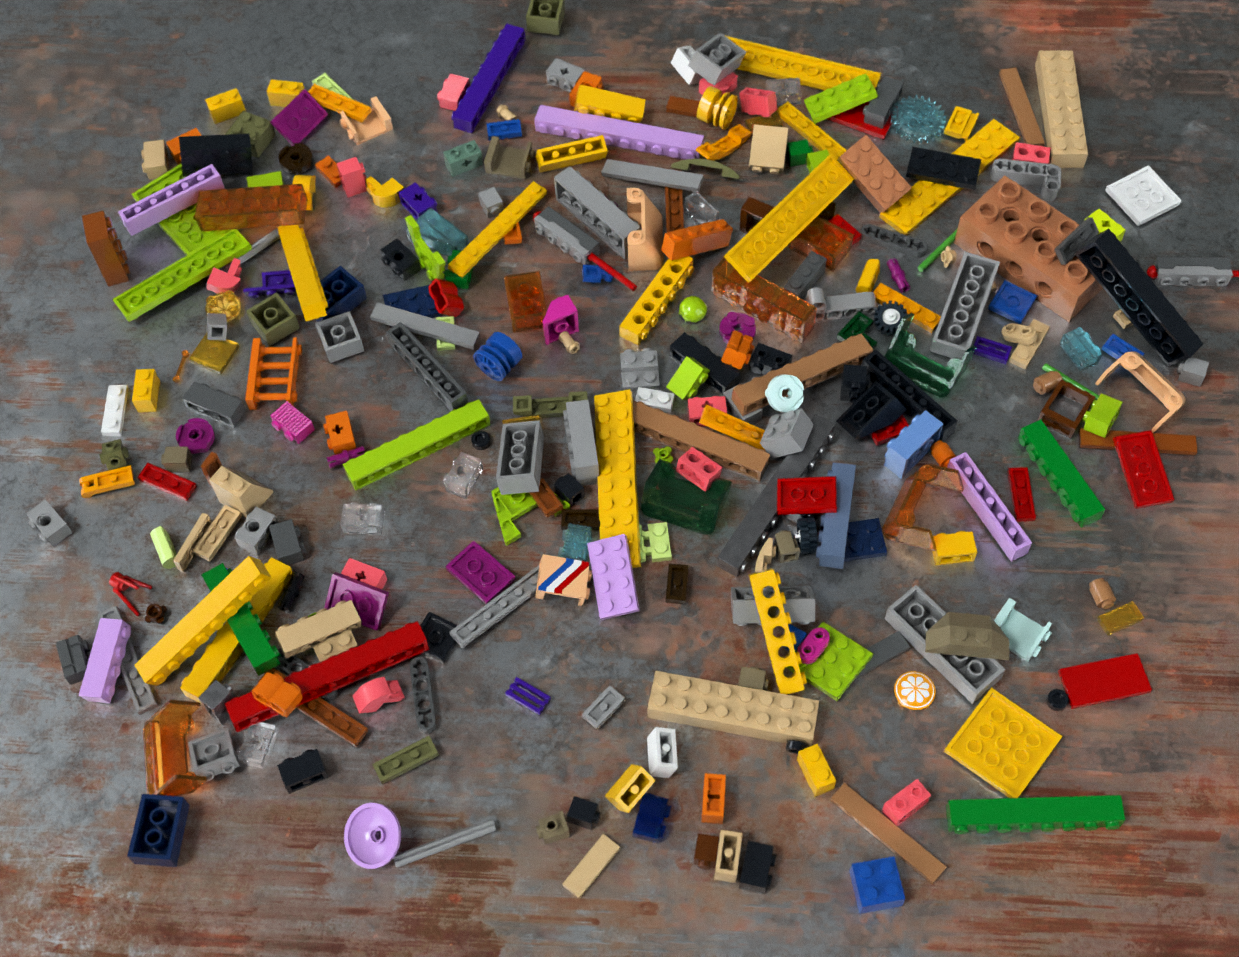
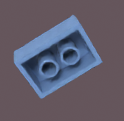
M926 410L921 415L917 414L912 420V424L909 427L905 426L900 431L899 436L896 439H891L887 444L888 450L884 456L886 457L884 466L901 479L931 451L930 447L939 441L943 423Z

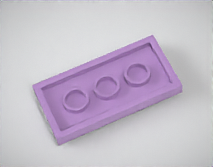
M621 534L587 543L600 619L605 620L640 611L627 536Z

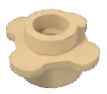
M946 246L945 251L941 253V261L944 262L945 268H948L949 264H954L956 261V252L951 250L950 246Z

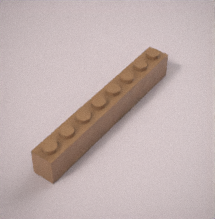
M862 333L850 336L847 340L834 343L829 348L820 349L815 354L808 357L804 356L792 364L788 363L778 370H772L764 376L755 377L750 382L737 385L732 391L731 400L742 416L769 405L765 391L774 377L781 374L793 375L802 382L804 389L843 373L844 364L861 365L863 359L873 352V348ZM788 389L782 391L783 397H788Z
M633 400L634 432L684 452L694 447L720 466L761 481L770 461V454L765 450L756 449L745 442H738L727 435H720L712 429H705L694 422H687L676 415H669L658 408L646 406L643 402Z

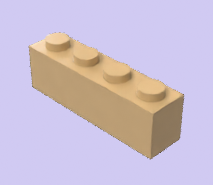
M344 600L335 604L333 608L319 610L314 616H305L298 619L297 623L292 625L285 624L279 627L278 631H275V635L285 659L311 649L313 645L348 629L353 631L360 628L361 619L352 600L347 602Z

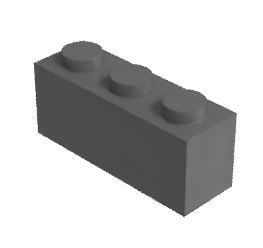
M884 76L882 82H878L876 87L878 97L870 100L869 105H865L863 110L865 123L883 129L902 95L904 82Z
M811 251L783 287L782 300L798 308L805 299L807 291L812 289L824 274L827 258Z
M195 381L182 398L187 409L234 428L246 411L243 401L239 397L229 396L222 390H214L207 384H200Z

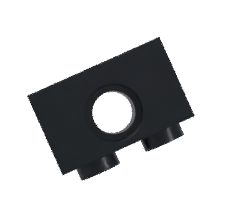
M398 238L380 249L383 264L389 266L394 275L400 277L403 281H406L421 270L419 259Z

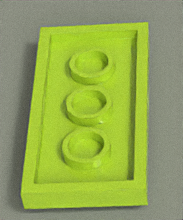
M866 73L826 89L821 93L812 95L804 99V103L815 124L873 100L878 96Z

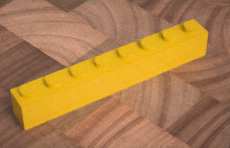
M298 222L277 227L305 321L327 316L325 308H328V304L303 227L299 228Z
M248 556L134 665L145 683L159 686L165 682L166 678L173 671L177 670L188 657L192 656L198 647L207 642L216 630H219L230 617L238 612L239 608L250 601L259 589L265 587L272 577L261 560Z
M272 557L264 564L272 578L250 600L253 607L250 611L253 615L257 613L261 622L264 621L280 598L293 574L290 566ZM227 621L217 631L212 643L206 646L205 653L195 662L189 676H186L181 683L180 689L184 695L200 704L202 703L198 697L215 680L221 683L243 652L242 646Z

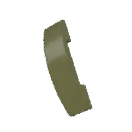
M686 159L671 164V168L690 171L691 164L723 169V177L740 179L741 177L730 167L707 159Z
M587 391L569 392L568 397L532 399V395L513 396V414L534 418L564 416L563 410H566V402L588 400Z

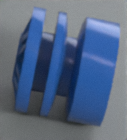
M494 332L485 342L486 345H482L474 353L473 358L476 365L488 377L496 381H502L511 371L510 368H514L522 360L523 354L510 337L501 332Z

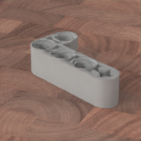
M996 159L993 162L990 178L996 182L1005 175L1020 185L1042 187L1041 195L1046 201H1054L1061 186V169L1053 164Z
M815 287L808 290L805 304L810 322L853 318L859 311L866 316H871L875 314V310H878L876 297L873 292L824 297L823 289Z

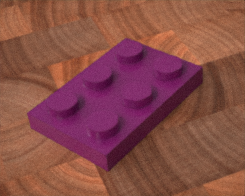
M304 89L270 123L292 146H295L294 143H300L328 113Z
M474 540L446 565V570L485 604L501 594L516 580L509 570Z
M335 572L332 574L324 608L328 610L335 607V604L345 600L347 602L352 600L361 619V625L377 631L381 627L389 592Z

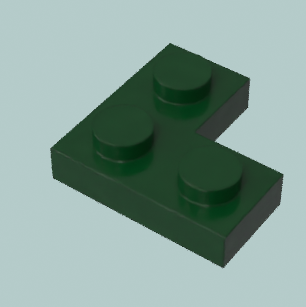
M860 311L840 330L836 337L842 342L850 336L862 333L873 350L877 346V341L865 334L874 321Z

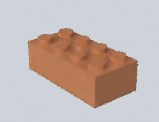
M867 135L863 136L837 160L854 178L853 182L879 213L885 212L912 188Z

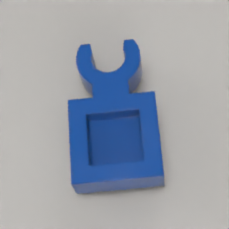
M598 265L582 266L583 282L601 283V279L607 282L613 281V276Z

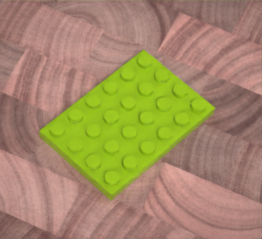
M177 165L132 193L133 199L138 202L185 178L182 175V165ZM219 191L157 224L187 256L232 228L240 229L248 223V220Z

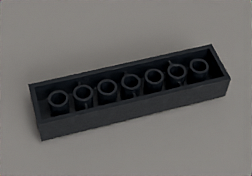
M1109 228L1089 239L1075 252V255L1168 367L1190 358L1204 344Z

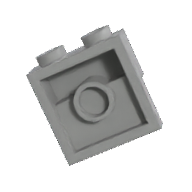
M645 348L641 352H635L632 349H627L624 353H620L623 390L637 391L638 387L653 390L660 389L657 350L653 351L651 348Z
M228 727L188 742L193 770L199 782L211 781L218 774H229L235 768L240 767Z

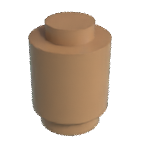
M1049 371L1034 379L1033 388L1039 394L1044 395L1055 390L1062 380V376L1058 371Z
M1104 578L1096 579L1089 584V591L1098 608L1108 609L1114 605L1116 597L1109 583Z

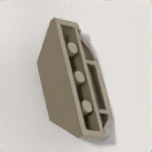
M948 612L926 632L925 652L1009 660V639L989 615Z

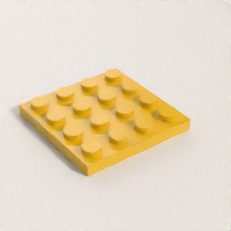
M991 687L947 745L944 752L1008 798H1019L1062 736Z

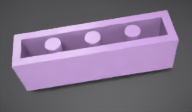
M100 618L79 696L87 701L111 703V699L115 694L117 677L120 675L122 659L126 654L127 641L131 635V626L125 621Z

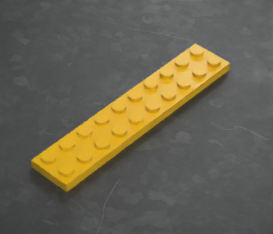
M726 36L746 51L744 58L737 68L739 70L821 90L830 89L866 73L876 90L881 78V73Z
M993 119L952 154L981 159L979 176L996 159H999L1016 142H1019L1020 137ZM919 180L902 198L885 212H881L879 218L899 233L908 236L963 188Z
M830 154L723 257L749 283L854 178Z
M629 389L594 395L596 452L599 466V476L597 477L600 540L625 534L627 536L632 568L641 567L633 397L632 391Z

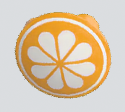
M916 671L902 674L896 680L894 686V693L898 704L911 710L929 708L936 694L932 680L925 674Z

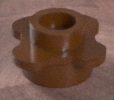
M149 605L146 610L147 616H145V621L147 623H163L164 613L167 611V608L164 605Z

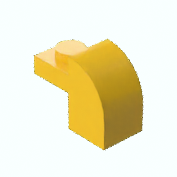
M294 176L292 184L294 210H312V193H316V176Z
M372 176L365 179L366 189L372 196L376 206L389 208L400 203L399 192L404 187L393 177L383 185Z

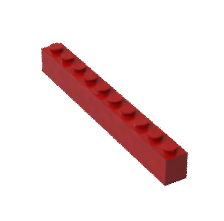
M418 621L408 623L395 631H389L379 638L370 639L360 646L351 647L339 655L330 656L327 660L318 664L314 663L304 670L293 672L283 679L284 682L294 683L301 689L303 699L296 706L298 707L429 650L427 639ZM252 690L243 696L234 697L225 703L237 733L279 715L270 707L257 701L253 697Z

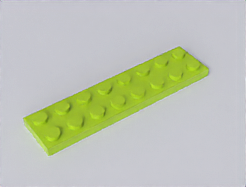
M234 227L112 300L128 322L210 275L213 268L220 269L226 264L231 263L234 258L237 259L252 250V247Z

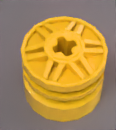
M709 86L700 100L697 119L706 123H710L713 120V126H719V128L724 130L727 129L735 115L738 96L733 94L730 96L728 92L722 95V90Z

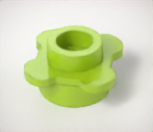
M668 446L661 449L655 448L653 450V454L656 457L655 463L657 465L672 463V449Z

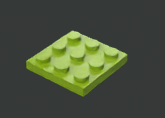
M822 622L818 628H824L828 631L830 636L829 645L814 663L798 665L800 672L805 673L808 683L835 701H838L871 660L873 653L825 622ZM817 635L816 637H817V638H822L823 636H822V635ZM805 650L804 652H805V653H810L811 651H810V650ZM787 666V669L794 673V667Z

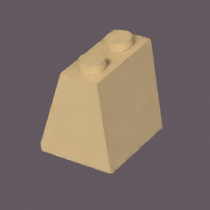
M754 125L749 170L755 173L769 171L770 174L774 175L784 172L788 128Z
M221 466L209 479L219 502L240 511L245 518L255 507L260 508L273 493L272 489L247 474Z

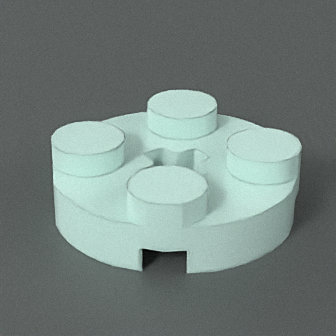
M781 374L770 381L765 391V396L770 406L776 411H794L803 402L802 390H804V387L797 377ZM788 389V397H783L782 391Z

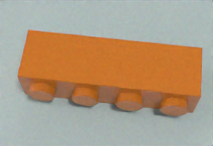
M719 219L667 232L664 235L661 251L670 260H675L727 247L730 243L733 228L724 219Z

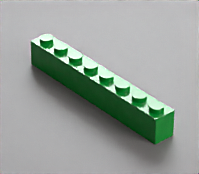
M1121 795L948 800L946 805L948 832L955 831V834H965L968 831L984 834L990 830H998L999 833H1008L1011 830L1031 832L1033 829L1050 832L1063 828V831H1073L1076 828H1084L1087 831L1098 829V827L1115 830L1121 827L1125 821Z

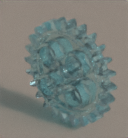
M915 95L914 99H912L911 96H908L907 100L902 98L901 102L898 101L894 105L890 122L893 123L892 128H897L896 133L901 132V138L907 137L906 141H909L911 138L913 143L916 140H919L920 144H922L923 140L929 143L930 139L935 141V138H939L940 134L943 133L946 125V116H943L945 111H940L941 106H935L936 101L931 103L930 98L924 100V96H922L921 99H918L917 95Z

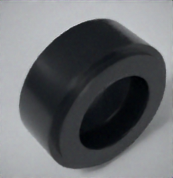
M477 431L471 437L472 446L477 450H485L490 446V436L485 431Z
M1054 689L1048 694L1046 702L1050 709L1062 711L1066 708L1069 698L1064 691Z
M788 740L785 749L788 752L798 754V751L807 748V744Z

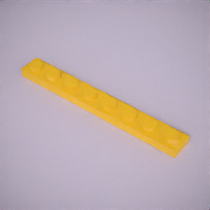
M533 181L448 264V269L463 278L547 194V189Z

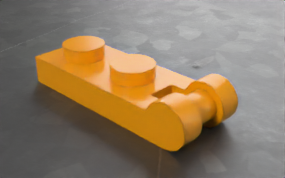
M131 465L84 476L79 479L80 486L82 487V498H91L95 494L135 485Z

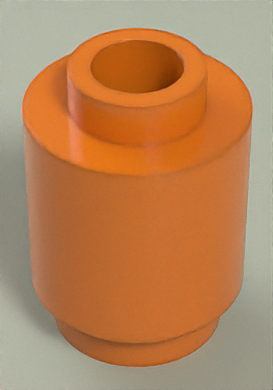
M942 440L935 442L930 447L931 455L942 469H947L949 460L956 457L949 445Z

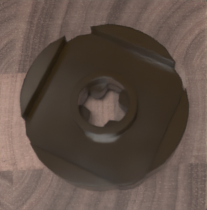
M294 143L295 146L291 147L289 145L285 146L278 155L281 169L287 173L303 175L311 167L314 160L310 148L302 143Z

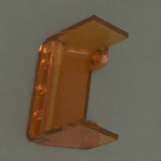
M927 464L908 476L882 527L884 537L891 541L935 551L936 545L931 530L914 526L916 518L913 511L926 484L963 492L964 486L959 470Z
M168 700L146 721L143 728L147 794L164 796L190 794L207 781V776H196L194 772H188L186 736L194 727L192 714L201 707V702Z

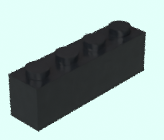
M684 332L670 345V357L678 363L682 364L686 356L696 359L710 371L707 374L708 378L705 383L722 396L723 392L740 383L739 371L735 367L721 361L722 357L713 354L707 346L701 345L693 336H689Z

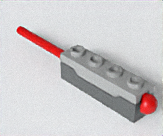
M549 206L543 211L534 213L535 230L539 235L545 236L550 243L556 244L564 253L571 255L576 262H580L583 265L594 262L630 290L635 291L637 289L636 284L598 257L600 254L598 241Z
M1156 257L1154 264L1149 266L1146 271L1147 275L1154 279L1155 285L1163 286L1197 285L1222 287L1228 286L1231 278L1239 277V270H1232L1230 258Z

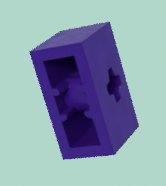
M416 182L399 192L401 204L420 224L438 214L435 199L433 197L430 198L426 190Z

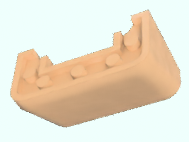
M627 188V215L642 228V230H635L628 234V271L659 270L664 264V254L661 251L663 245L662 214L643 190Z

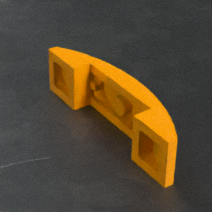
M738 124L729 129L727 136L713 144L706 142L697 147L696 151L708 160L722 159L743 145L752 135V132Z

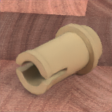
M500 105L496 110L497 115L506 121L518 119V116L512 113L506 105Z
M567 331L559 335L558 339L564 344L568 353L575 354L579 351V342L574 341Z

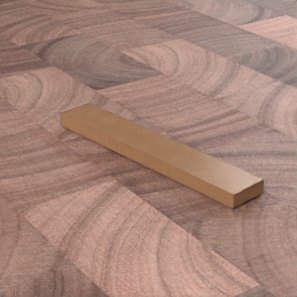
M1017 68L1001 69L999 75L1024 142L1026 144L1044 146V139Z
M845 783L831 797V802L932 885L946 869L943 863Z

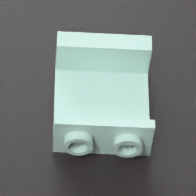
M1009 598L994 621L1008 637L1009 651L1029 662L1031 657L1036 658L1042 649L1039 646L1042 641L1046 642L1052 632L1049 629L1052 623L1048 621L1045 627L1016 611L1014 609L1016 601Z

